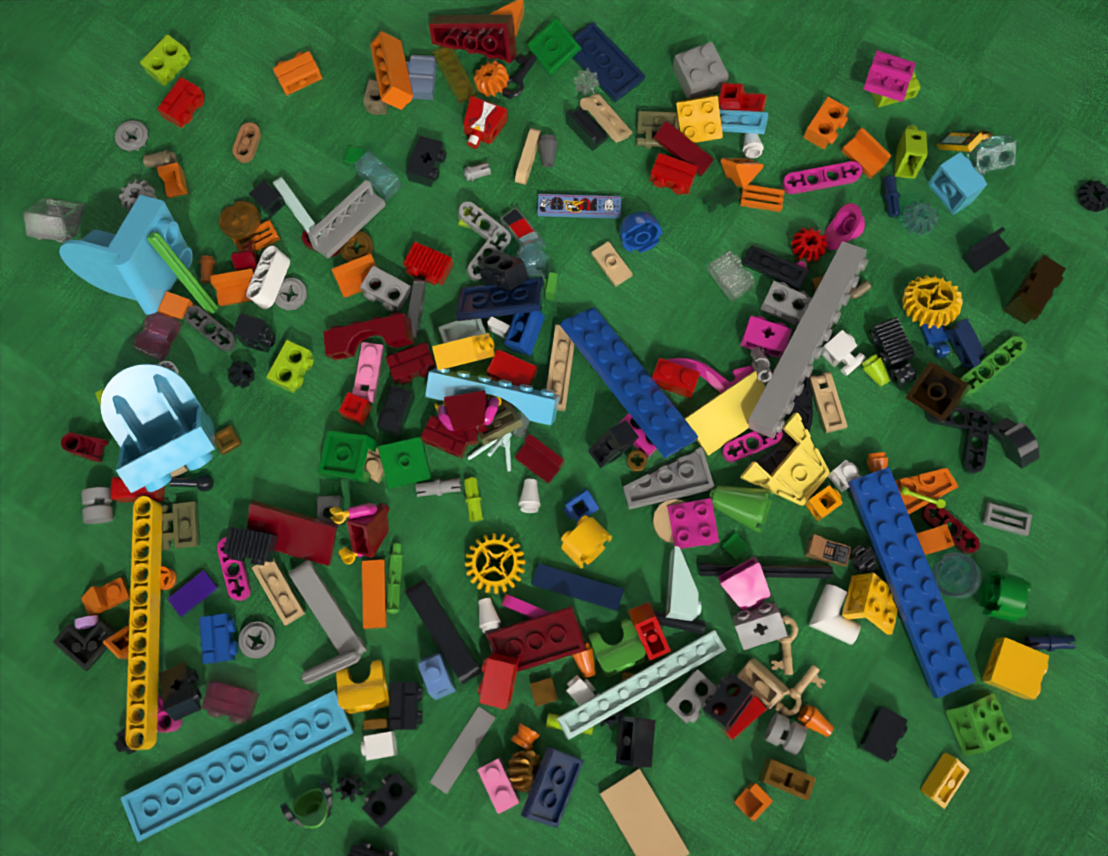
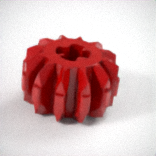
M812 226L808 230L803 227L799 233L794 234L791 247L794 248L793 254H799L798 260L805 258L806 263L810 262L811 259L816 262L819 256H824V249L827 248L828 243L825 242L826 235H820V229L815 232Z

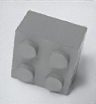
M713 42L675 55L673 71L687 100L721 90L723 83H727L729 75Z

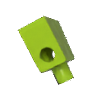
M915 125L906 127L897 145L894 174L896 177L915 179L927 157V133L918 130V127Z

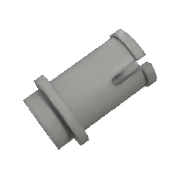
M488 162L473 167L467 166L466 169H463L466 180L474 182L476 178L491 175Z

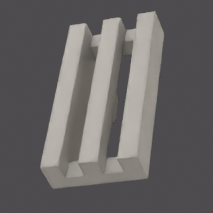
M990 502L986 503V511L983 515L985 518L982 520V525L1025 537L1029 535L1033 514ZM992 510L1024 518L1026 520L1025 522L1013 518L992 513ZM990 518L1024 527V529L990 520Z

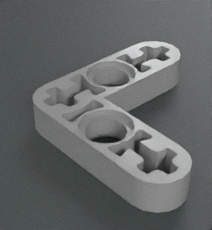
M464 202L458 209L459 219L487 240L466 269L467 276L471 280L478 281L482 278L479 273L474 275L472 273L473 268L471 267L476 268L478 262L485 258L483 256L485 249H490L493 252L500 249V252H503L511 240V235L507 229L474 203ZM463 208L465 210L470 208L472 210L471 215L466 217ZM477 214L480 215L475 221V223H473L472 221L474 217H476ZM479 221H488L490 225L489 230H481L479 228ZM496 234L498 236L503 234L505 236L504 241H501L497 247L492 245L498 239Z

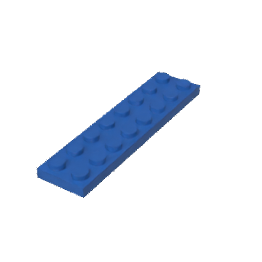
M595 307L562 321L560 325L664 458L669 457L698 439L699 436L658 385L652 381L650 375Z

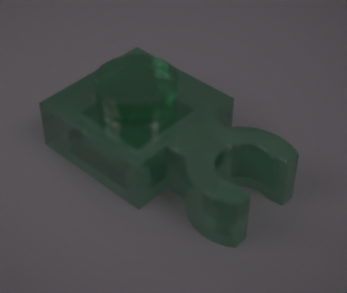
M729 178L714 187V195L704 196L702 202L703 204L708 201L713 202L711 206L707 207L708 212H713L718 204L721 203L724 208L742 196L732 179Z

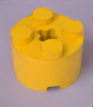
M584 515L578 521V526L573 531H567L561 538L563 542L561 549L580 568H584V562L589 565L605 549L603 546L604 542L607 540L610 543L612 536L593 517L589 518L587 515Z

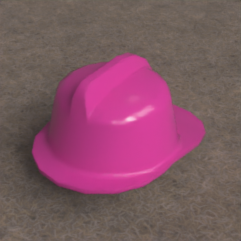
M849 203L844 205L824 233L826 235L825 242L828 243L827 249L837 250L842 241L847 243L849 240L858 238L863 233L865 218L862 216L861 209L857 204Z

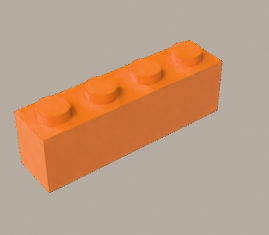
M380 31L370 44L381 101L402 110L406 104L411 102L413 97L402 43L400 40Z

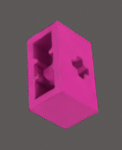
M750 316L740 346L749 349L760 347V349H764L765 354L781 359L787 347L792 329L787 328L783 323L768 322L761 316Z

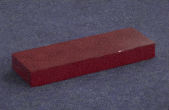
M667 121L663 123L653 137L657 143L679 160L698 166L697 174L700 177L714 160V158Z

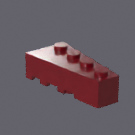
M513 14L436 15L429 23L431 42L434 45L455 50L462 49L468 51L467 53H478L486 55L487 58L491 59L499 58L508 63H512L517 55Z

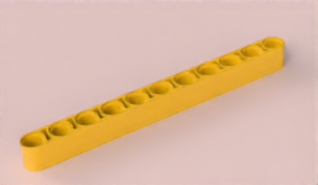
M147 496L139 497L133 505L126 744L132 750L151 749L157 740L163 509L159 502ZM150 504V509L146 512V507ZM150 526L149 532L145 534L146 528ZM149 548L148 555L144 556L146 549ZM148 570V576L144 579V574ZM148 593L147 600L143 602L144 595ZM147 616V622L143 625V618ZM146 639V646L142 648V642ZM145 662V663H146V668H145V670L142 672V671H141V666H142V664ZM145 686V693L141 696V688ZM144 710L145 715L144 718L141 720L140 712ZM141 734H143L144 741L142 744L139 743V737Z

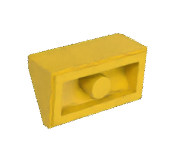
M944 753L920 791L945 809L968 774L969 769L957 758Z

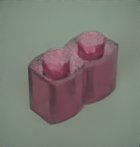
M156 312L146 317L144 330L135 337L134 348L139 353L162 362L178 336L182 325L178 320Z

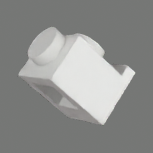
M847 460L828 475V478L841 492L849 487V481L861 477L858 468Z
M576 675L567 683L570 688L566 691L579 706L596 697L593 694V691L596 689L587 679L582 681Z

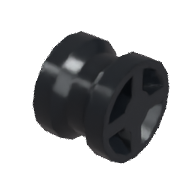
M903 362L900 364V367H893L889 370V377L897 388H902L905 386V383H911L916 380V373L908 362Z

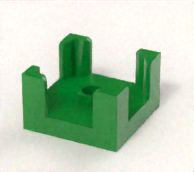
M327 431L318 474L332 480H338L339 477L352 479L361 484H369L370 473L364 470L368 449L376 452L378 442L367 435Z

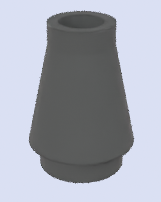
M554 135L540 136V141H538L542 166L553 167L555 166L558 141Z

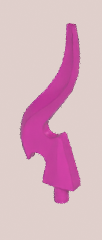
M665 359L700 372V376L720 394L755 371L752 365L732 371L734 381L729 382L705 363L695 359Z

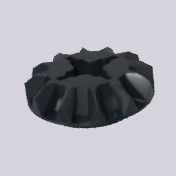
M1090 180L1084 183L1078 190L1080 204L1092 212L1105 210L1108 207V184L1103 185L1100 183V180ZM1093 192H1095L1096 194H1099V195L1101 194V196H1100L1099 198H1097L1096 196H1090V195H1091Z

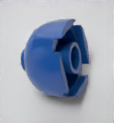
M645 211L629 214L622 221L619 231L624 248L629 252L639 249V253L656 246L659 243L660 234H663L656 217Z

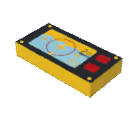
M948 131L936 145L939 150L971 152L980 143L983 136L981 132Z

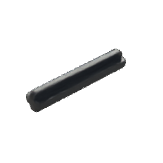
M653 610L661 626L703 634L705 631L706 622L704 620L694 619L693 621L666 618V612Z

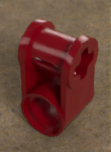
M67 433L61 439V447L65 451L97 463L103 462L102 455L105 446L109 445V442L103 439L76 433ZM78 440V445L72 449V443Z

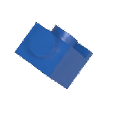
M584 487L580 492L564 502L566 508L563 510L570 520L574 518L578 523L584 515L589 516L600 508L588 489ZM581 501L583 502V507L576 508L575 504Z

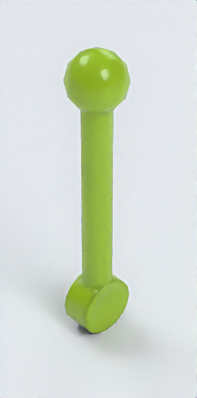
M907 487L900 489L902 495L908 494L936 504L937 508H944L946 505L943 499L935 500L910 491Z

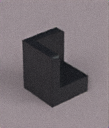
M264 180L249 193L270 218L286 205L282 197Z

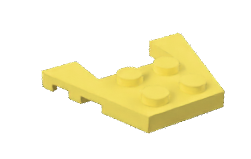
M793 413L784 424L783 430L797 442L796 446L771 475L756 462H752L740 477L763 489L773 490L774 494L803 506L827 478L830 471L818 448H815L810 433L804 428L801 416L798 413Z

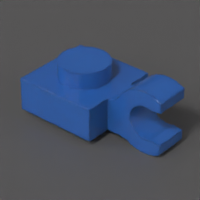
M923 324L920 327V331L926 346L933 345L938 359L946 357L947 353H950V348L946 343L949 339L944 331L946 330L945 326L941 325L937 329L935 325L928 328V325Z

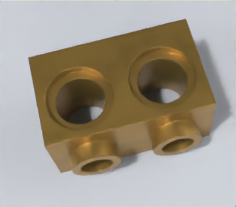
M766 758L759 780L808 801L816 778Z

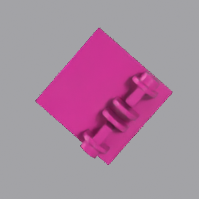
M711 498L668 506L674 547L678 546L680 549L719 543Z

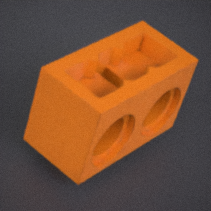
M827 97L808 126L803 138L825 150L828 143L832 145L837 138L838 133L836 131L838 128L843 129L849 118L846 115L849 108Z

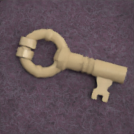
M781 615L783 623L791 624L792 633L790 636L777 639L782 645L783 660L780 662L771 661V664L775 666L772 667V670L780 668L784 669V675H793L791 642L796 638L799 629L796 622L789 615H784V617Z
M812 665L794 688L788 689L784 694L790 695L796 700V705L793 709L784 708V705L780 703L783 698L782 696L775 704V710L783 716H792L799 712L802 706L801 694L810 682L816 683V686L821 689V683H826L823 679H819L817 675L820 670Z

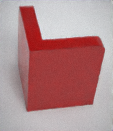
M348 392L339 409V413L345 419L363 426L372 406L368 400Z

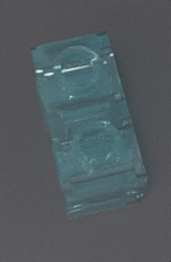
M1007 134L983 139L971 152L966 153V158L970 160L971 165L979 174H985L987 171L995 169L1002 170L1007 166L1015 165L1017 141Z
M369 150L354 164L358 176L364 181L368 180L371 182L372 188L387 201L401 188L399 177Z

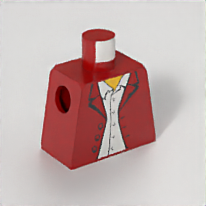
M471 96L463 124L464 133L469 137L467 145L473 149H478L481 141L492 144L508 121L507 109Z

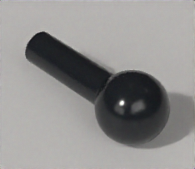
M207 474L200 475L198 478H172L170 481V487H197L203 492L211 490L214 485L213 478Z

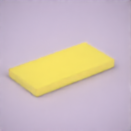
M753 371L684 418L699 436L697 441L706 455L712 454L749 428L748 420L765 389L762 380H758L756 371Z

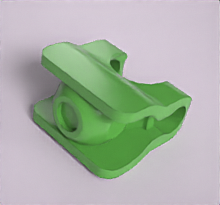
M629 618L621 621L624 637L617 645L606 644L598 632L589 635L594 653L606 677L615 676L645 661V649Z

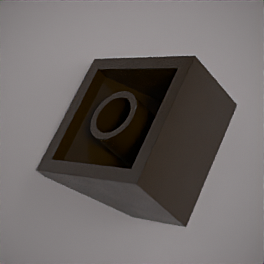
M930 361L905 398L944 422L961 403L972 386Z

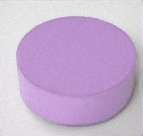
M94 615L75 619V628L80 630L95 627L99 623V617Z

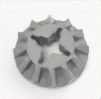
M138 121L123 123L115 133V140L122 150L129 152L132 150L139 151L141 146H146L145 142L149 139L148 130ZM127 134L135 135L137 139H130Z
M295 278L283 279L275 303L279 308L287 311L297 310L298 307L304 305L305 299L308 298L305 285ZM293 289L294 294L297 296H292L291 300L289 301V298L286 296V294H289L290 291Z
M252 622L245 626L239 636L241 651L250 658L259 659L267 656L274 648L276 640L273 629L263 622ZM261 634V639L265 644H257L254 647L255 641L250 636L258 637Z

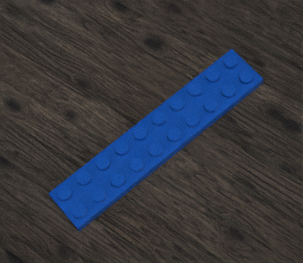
M890 467L849 481V487L933 698H940L976 682Z

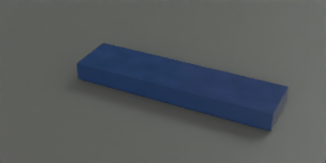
M539 563L532 582V586L615 611L619 609L624 592L622 588Z

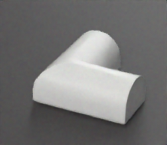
M825 584L808 626L852 645L858 637L861 624L851 619H846L839 614L847 592L839 587Z

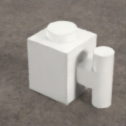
M843 330L823 346L821 353L833 367L842 361L845 366L841 369V372L845 376L850 374L866 359L861 353L855 358L850 354L858 345L855 343L854 338Z

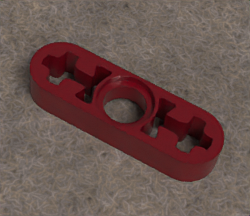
M932 503L922 509L921 517L931 528L947 523H952L956 527V532L951 537L954 547L961 553L971 554L979 549V538L944 508H937L936 504ZM935 510L936 517L931 519L929 511ZM945 517L946 520L942 521V522L940 523V525H938L937 523L940 522L939 519H942V518ZM970 539L972 541L970 543L972 547L966 548V542L964 540Z

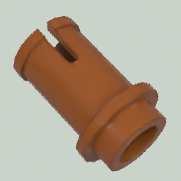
M201 256V259L198 261L200 264L199 282L210 284V276L213 275V267L216 265V262L212 256Z

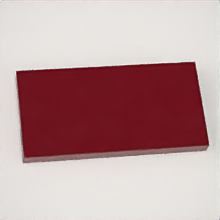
M256 501L250 503L247 530L278 536L275 549L277 552L330 566L333 558L337 524Z
M573 606L486 633L492 653L519 659L517 672L587 650Z

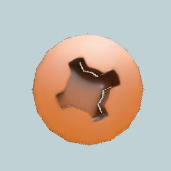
M161 566V589L169 590L176 584L177 575L174 570Z
M520 723L517 734L513 735L511 740L531 751L533 748L532 743L535 739H538L540 734Z

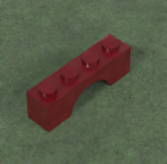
M401 312L392 313L389 317L384 318L373 317L370 321L366 322L355 321L351 325L344 327L333 326L330 330L323 331L325 356L334 361L354 357L360 343L372 336L383 337L384 341L393 348L414 344L411 319Z

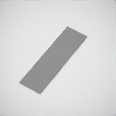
M478 706L430 781L431 784L444 793H448L495 720L494 716Z

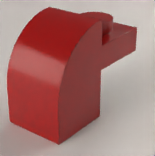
M723 83L718 102L721 110L764 112L767 97L766 94L745 93L743 84Z

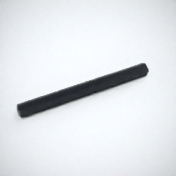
M701 563L699 565V575L720 576L740 564ZM760 564L764 577L829 579L833 577L832 566Z

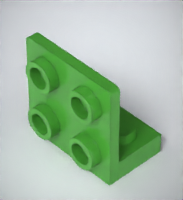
M994 693L970 704L946 710L964 756L987 752L1013 737Z

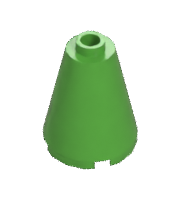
M718 485L716 489L713 488L711 490L709 499H712L713 507L753 531L761 533L762 529L758 527L761 523L765 524L772 502V500L768 499L769 494L773 495V490Z

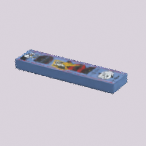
M539 194L538 216L620 219L621 196Z

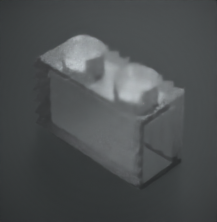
M730 250L708 264V273L731 302H734L750 291L755 283L752 273L749 270H744L741 266L740 258L736 254H732Z

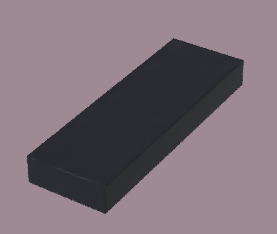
M753 245L742 261L743 266L776 281L783 282L796 290L800 289L809 274L808 269Z

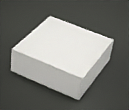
M490 317L487 322L489 330L506 339L510 325Z

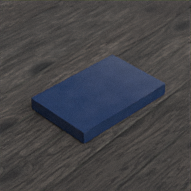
M548 746L521 816L558 828L584 760Z

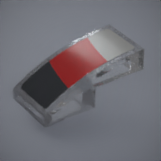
M516 206L499 218L505 229L509 231L511 236L513 235L524 252L542 240L535 228Z

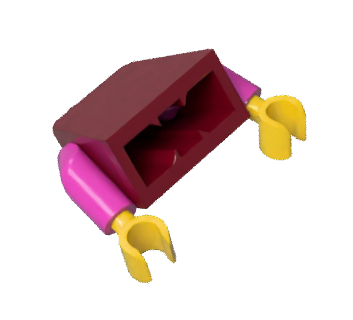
M484 390L444 397V404L437 405V403H434L439 420L448 430L454 431L456 436L464 435L466 445H475L479 443L478 433L487 431V425L492 423L498 406L502 403V399L491 394L487 396Z
M365 503L349 507L346 511H342L337 506L332 507L330 512L336 516L330 518L335 523L341 524L345 521L346 517H349L346 522L353 551H350L348 547L340 549L338 553L341 556V560L345 564H351L356 556H359V558L362 556L373 558L389 532L387 514L390 512L389 507L384 503H379V505Z

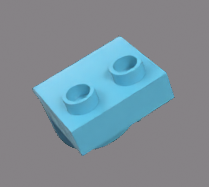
M139 195L117 234L95 229L81 240L65 241L59 249L62 260L74 273L106 292L138 301L147 315L158 311L166 291L169 292L177 279L176 274L147 240L150 233L159 232L187 269L190 268L193 257L192 250L188 248L179 231V226L171 216L165 202Z
M137 364L123 369L109 381L102 395L101 413L107 428L121 447L116 471L131 493L144 486L148 492L156 491L171 481L172 476L170 472L184 465L189 470H195L204 466L213 458L210 452L215 449L213 421L210 415L206 414L189 385L179 374L157 364Z

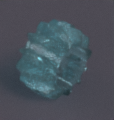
M923 199L918 203L914 200L903 210L904 214L901 220L905 222L903 228H909V234L914 231L917 237L922 233L927 235L937 226L936 222L939 220V216L935 214L937 208H931V202L926 205Z

